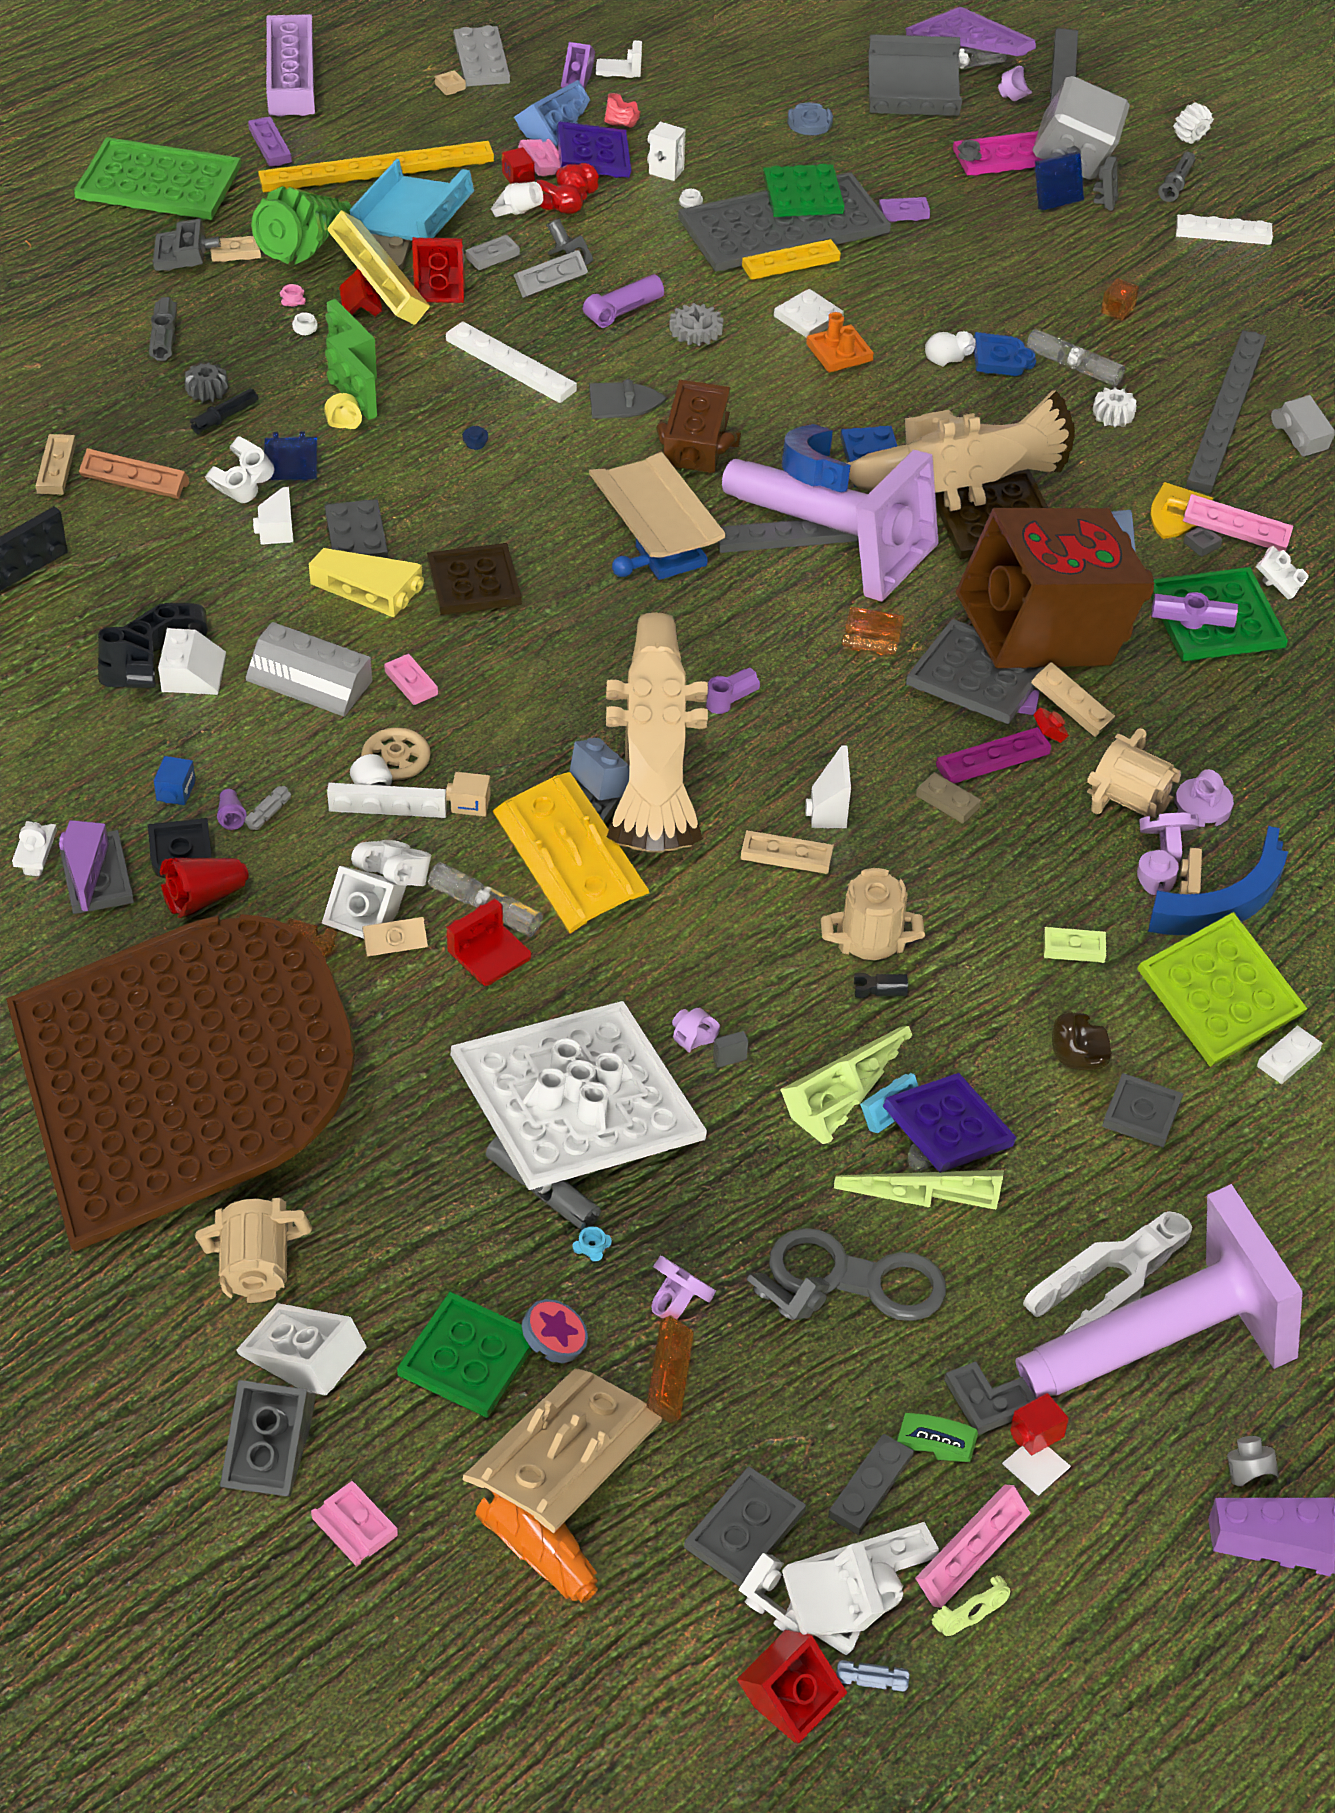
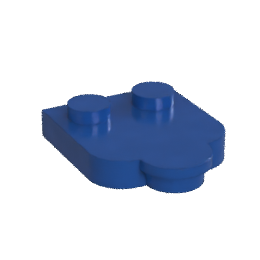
M975 332L974 356L976 371L988 374L1018 376L1024 372V369H1032L1035 366L1036 358L1034 351L1026 348L1020 339L1011 336Z

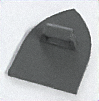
M626 379L623 383H589L592 418H625L642 415L658 408L667 399L658 391L643 385L634 384L630 379Z

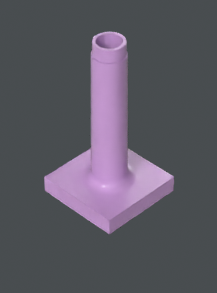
M918 450L911 451L869 494L847 489L846 492H837L821 485L813 487L793 478L784 470L740 459L730 461L723 473L722 488L727 495L858 536L863 593L868 598L882 602L939 544L932 454Z
M1230 1184L1207 1195V1268L1035 1347L1033 1351L1016 1358V1366L1020 1377L1024 1378L1036 1399L1046 1393L1050 1396H1057L1239 1314L1271 1366L1275 1369L1298 1358L1303 1291L1233 1185Z

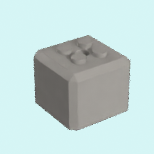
M1075 76L1066 77L1044 112L1033 147L1035 156L1088 180L1096 178L1101 165L1104 166L1107 157L1112 154L1119 143L1130 107L1127 99Z

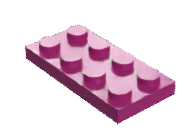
M1038 131L970 139L980 144L981 149L979 153L982 154L981 159L973 161L959 158L960 151H958V146L965 140L954 141L953 151L967 176L1054 165L1036 157L1033 152Z

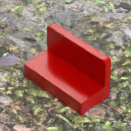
M359 269L340 285L342 306L351 315L360 307L375 317L382 311L380 295Z

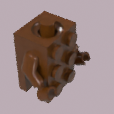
M679 379L668 421L660 420L656 427L660 443L664 445V455L673 467L715 473L719 455L724 454L730 447H739L741 432L735 433L726 430L730 412L726 411L730 397V387Z

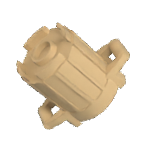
M1137 729L1131 739L1117 733L1115 736L1117 739L1106 750L1096 772L1092 771L1089 775L1087 783L1092 785V790L1088 789L1087 793L1092 795L1091 810L1095 814H1100L1111 799L1146 817L1156 818L1157 815L1163 814L1173 798V796L1169 795L1172 789V781L1179 784L1181 771L1176 769L1173 764L1142 750L1146 746V731L1144 729Z
M865 869L848 884L844 912L833 913L820 919L822 938L826 941L839 943L838 948L842 954H849L850 952L855 956L868 960L885 959L896 951L897 953H903L907 942L925 937L923 916L905 911L908 895L901 878L898 881L886 869ZM905 922H911L912 931L904 932ZM838 923L837 933H834L833 924Z
M272 1198V1201L245 1199L231 1203L223 1211L222 1208L215 1210V1224L198 1230L195 1233V1238L205 1253H219V1276L222 1292L229 1298H232V1293L247 1297V1303H258L274 1299L276 1291L280 1290L281 1287L284 1288V1283L287 1281V1241L309 1234L312 1231V1225L302 1210H286V1201L281 1198ZM220 1236V1241L214 1242L211 1237Z

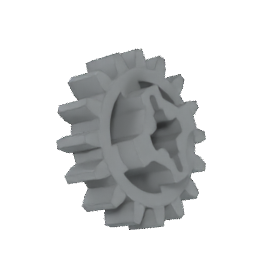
M692 303L691 307L683 305L682 310L676 308L675 314L670 315L669 331H672V337H678L679 342L686 340L687 345H691L692 342L697 344V346H700L702 342L710 344V339L717 341L718 335H722L723 318L720 317V312H714V307L707 309L705 304L699 306Z

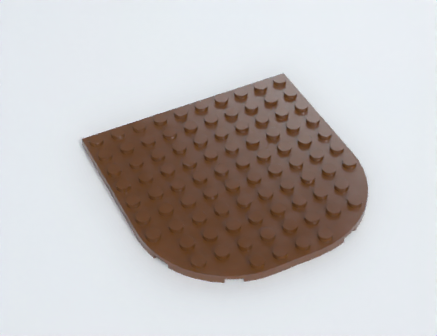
M240 914L239 918L220 920L219 916L198 920L6 998L69 1244L74 1252L256 1177L289 1160L310 1144L331 1121L347 1093L352 1078L355 1060L354 1036L336 982L324 956L314 943L312 944L301 935L300 931L286 923L267 917Z

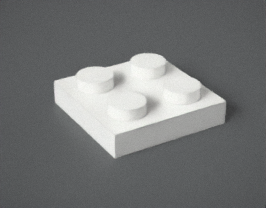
M807 289L774 308V317L807 338L808 335L820 333L828 328L830 313L840 312L844 316V311L811 289Z

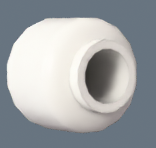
M368 754L361 756L350 768V776L354 784L390 786L392 783V774L384 759L379 755Z

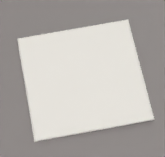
M1021 1446L1002 1463L1038 1496L1071 1467L1049 1447L1031 1456Z

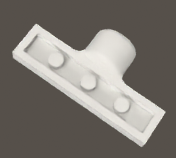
M925 1522L858 1542L864 1544L867 1557L871 1561L872 1573L877 1589L883 1598L885 1612L897 1606L903 1597V1585L896 1572L933 1560L939 1553V1548ZM848 1546L793 1563L834 1560Z

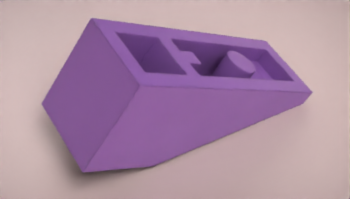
M69 820L66 832H62L60 836V850H64L66 864L81 910L88 911L109 845L106 826L104 823Z

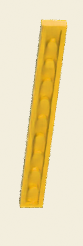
M489 141L261 170L258 171V177L262 191L271 192L281 186L286 187V189L289 187L300 189L302 187L323 186L338 182L346 183L360 179L369 180L380 177L396 159L400 160L402 174H414L420 171H437L443 168H459L465 165H482L494 162V153Z

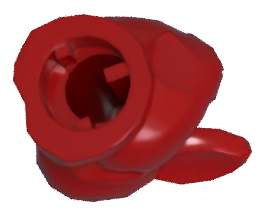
M580 163L579 165L567 164L556 171L558 187L544 180L536 181L541 189L547 193L543 194V202L539 207L546 210L555 209L563 214H573L580 211L583 201L587 198V193H594L599 187L598 173L593 166L587 163Z

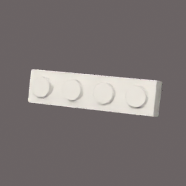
M1177 214L1176 236L1268 245H1271L1273 238L1272 223L1265 221H1245L1237 218L1223 219L1214 216L1200 217L1191 214Z
M328 783L329 811L446 818V789Z

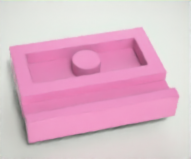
M541 139L520 140L518 148L523 147L533 159L537 175H556V171L560 168L559 151L550 139H547L546 142H542Z
M353 1481L325 1500L324 1505L319 1509L315 1508L311 1511L312 1519L356 1566L360 1565L361 1560L365 1557L372 1556L398 1536L397 1527Z

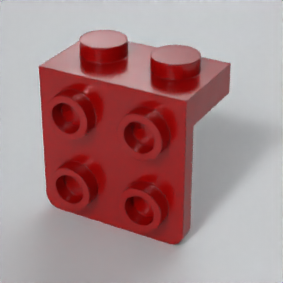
M496 898L478 906L473 912L453 921L451 925L446 927L448 952L484 986L491 985L531 959V951L503 926V905Z

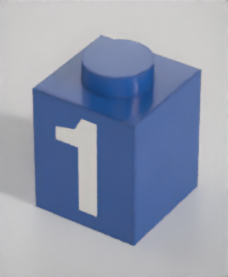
M164 756L153 780L157 801L186 805L196 781L193 760Z

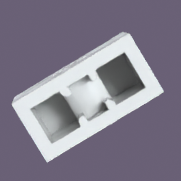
M659 122L654 130L650 131L648 135L650 152L647 157L649 174L672 181L677 179L684 170L686 129Z

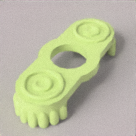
M1001 1576L992 1577L991 1583L993 1587L973 1596L965 1604L953 1611L943 1606L942 1610L939 1609L933 1615L932 1625L945 1636L954 1635L967 1626L978 1623L986 1615L1001 1607L1010 1596V1588ZM979 1603H982V1606L977 1613H975L972 1616H968L970 1610L974 1606H976Z

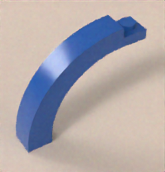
M812 424L795 428L785 435L782 468L790 476L813 487L821 485L837 492H846L851 465L827 457L830 456L833 430Z
M1268 826L1259 863L1245 878L1232 886L1202 894H1175L1157 890L1148 932L1166 935H1192L1233 912L1243 922L1260 911L1271 899L1280 883L1288 854L1287 851H1282L1283 841L1278 840L1280 828Z

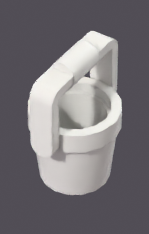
M537 182L509 184L498 197L491 210L495 217L509 213L514 215L523 214L527 210L542 204L543 191Z

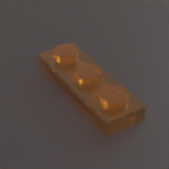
M671 1315L660 1321L646 1405L648 1409L669 1423L680 1420L694 1334V1331Z

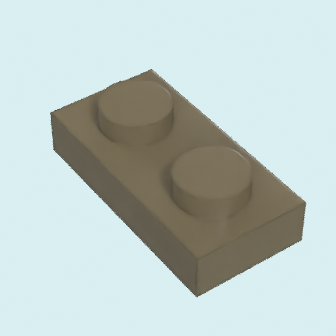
M935 772L917 788V797L961 823L967 821L981 805V799Z

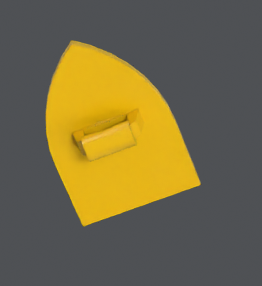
M1164 482L1152 503L1150 512L1152 525L1162 539L1185 534L1196 527V525L1183 522L1191 494L1212 501L1213 498Z

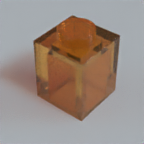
M1117 278L1104 292L1101 313L1123 321L1136 306L1139 286Z

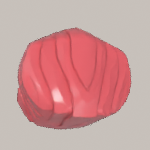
M608 94L604 122L612 126L634 127L641 115L637 102L627 103L623 101L621 94Z

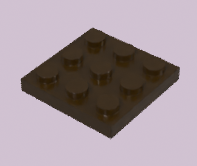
M507 543L427 552V561L440 615L522 605V597Z

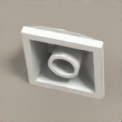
M847 746L839 748L812 786L811 799H806L805 815L811 816V828H847L851 793Z
M339 866L322 924L364 939L362 926L393 921L398 913L406 885H396L387 881L383 876Z

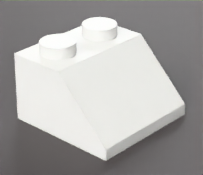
M167 628L158 667L162 692L218 695L226 660V651L196 630Z

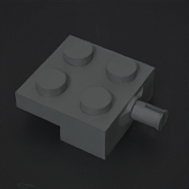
M201 219L177 222L176 231L156 234L153 256L155 271H168L174 268L194 267L203 264L204 253L208 248L221 247L220 238L218 236L206 239Z

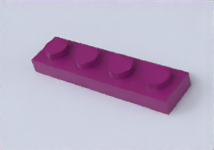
M1036 727L938 757L936 767L945 779L954 784L1048 755L1051 752V744L1040 729Z

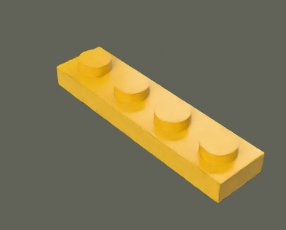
M829 239L742 258V267L751 280L760 279L766 276L840 261L841 252L834 242Z

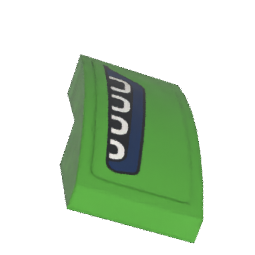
M905 1413L897 1441L914 1451L934 1452L937 1460L971 1462L978 1431L971 1426L945 1418Z

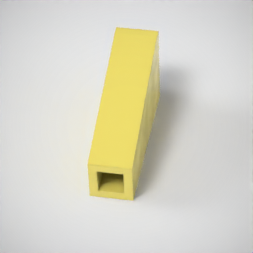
M323 548L309 563L311 585L393 618L401 609L406 608L409 600L421 591L424 584L422 565L418 563Z

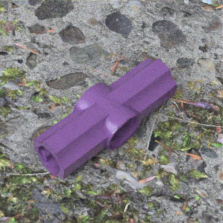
M1198 592L1188 593L1185 597L1154 594L1151 617L1177 620L1189 629H1198L1204 624L1234 628L1238 604L1210 601L1204 594Z

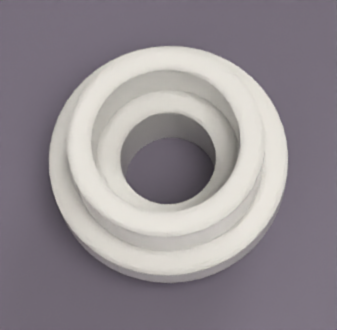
M692 188L685 189L679 197V203L682 207L689 208L702 205L703 198L698 190Z
M310 313L297 314L292 323L293 330L301 335H310L318 327L316 319Z

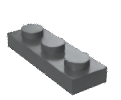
M883 1433L830 1508L828 1518L859 1535L912 1459L914 1450Z

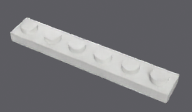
M463 321L446 332L447 342L559 403L577 391V383Z

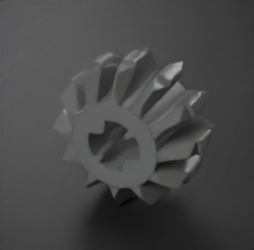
M199 362V366H190V370L185 372V390L189 396H192L194 401L201 400L204 403L210 400L214 402L215 398L222 399L223 394L227 393L228 377L225 369H222L220 364L212 365L211 362L207 364Z

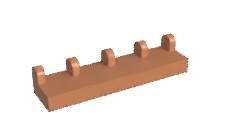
M88 448L79 469V473L83 477L179 499L183 487H187L189 484V477L185 471Z

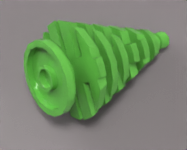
M281 186L269 192L267 198H262L254 211L251 223L253 237L258 247L266 255L287 264L293 261L296 255L295 264L314 255L327 240L328 236L331 235L327 228L341 210L350 214L349 210L352 207L348 201L340 202L336 198L325 197L292 187L286 189V187Z

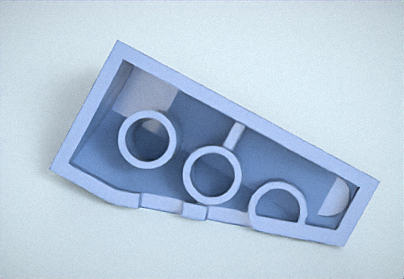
M577 80L532 104L514 118L526 138L532 140L541 139L542 142L550 139L556 147L558 145L556 130L558 121L577 124L576 121L583 114L590 98L580 81Z

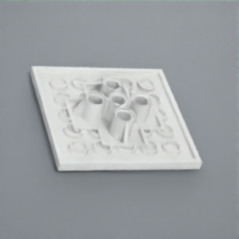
M624 1001L451 1046V1057L528 1190L706 1139L707 1130Z

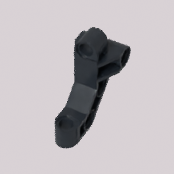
M161 603L123 627H106L101 629L98 633V681L107 687L155 688L153 652L163 647L167 628L196 630L203 636H206L208 632L206 609L200 604Z

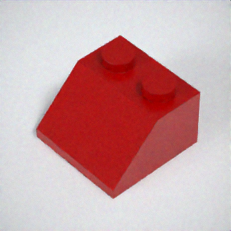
M785 1630L736 1679L754 1708L794 1743L798 1744L848 1693L811 1634L803 1635L801 1632Z

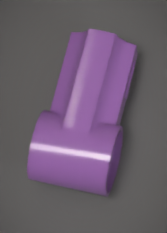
M748 668L729 677L716 676L711 678L708 682L707 709L716 714L726 713L730 710L732 702L758 690L760 681L757 678L756 672Z

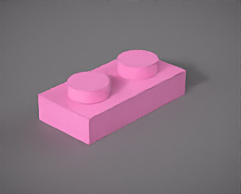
M409 654L384 664L385 673L413 705L438 695V686Z

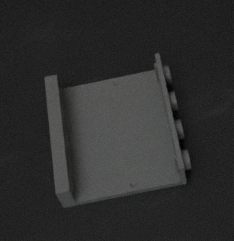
M870 34L868 48L869 113L960 116L962 97H960L958 65L960 37Z

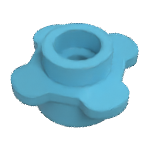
M586 1227L580 1232L579 1241L573 1243V1251L576 1254H585L591 1261H600L603 1258L605 1248L611 1246L612 1239L609 1235H605L598 1227Z

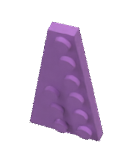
M957 7L905 28L906 36L960 37L961 47L1014 56H1024L1027 52L1036 49L1034 39L963 7Z

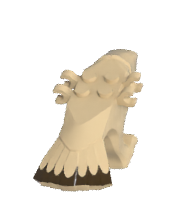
M1051 391L1024 419L1015 424H980V418L975 417L974 413L965 414L963 417H955L950 410L927 413L913 418L909 417L905 418L906 445L869 453L857 460L848 462L847 464L851 465L849 479L859 489L872 491L911 451L918 450L932 454L935 493L944 491L945 507H949L950 511L961 509L957 488L969 486V501L974 502L975 506L986 504L982 483L993 482L1013 472L1025 469L1061 472L1065 464L1068 463L1070 451L1073 449L1075 426L1071 413L1067 409L1065 399L1057 391Z
M655 612L640 615L632 663L628 670V684L619 680H607L606 687L607 700L627 699V710L615 706L606 707V726H626L625 762L629 765V782L615 811L607 838L620 846L656 853L691 847L703 839L696 813L683 784V758L686 727L705 729L707 728L708 709L698 708L686 712V701L706 702L708 682H694L686 685V672L681 663L676 625L673 617L668 614Z

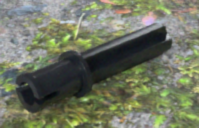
M250 388L216 407H208L205 413L190 419L192 430L196 434H200L213 425H221L222 420L256 403L258 394L254 389Z

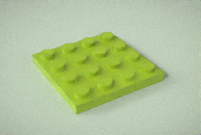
M1234 912L1148 958L1137 967V970L1210 1067L1303 1015L1307 1010V1007Z

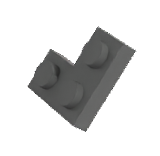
M976 1361L945 1373L944 1381L971 1427L977 1429L978 1435L1012 1422L1015 1410L1036 1399L1023 1377L992 1388Z

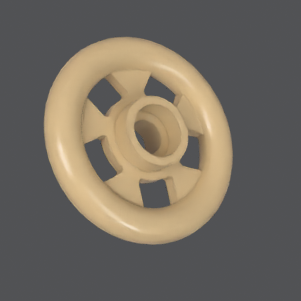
M398 727L387 728L373 734L363 745L361 756L381 752L386 765L399 766V769H389L393 781L405 780L419 774L429 763L431 755L429 744L422 735L413 730ZM393 739L394 741L386 745H383L382 743L384 741ZM410 741L415 745L409 748L404 742ZM410 755L418 757L414 763L408 762Z

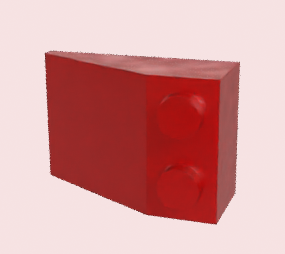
M412 237L414 287L426 302L464 303L465 262L463 240L457 238Z

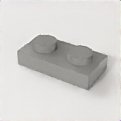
M508 235L466 250V259L478 270L520 255V247Z

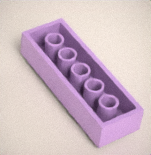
M312 14L267 16V101L269 115L281 117L285 115L306 116L315 114Z

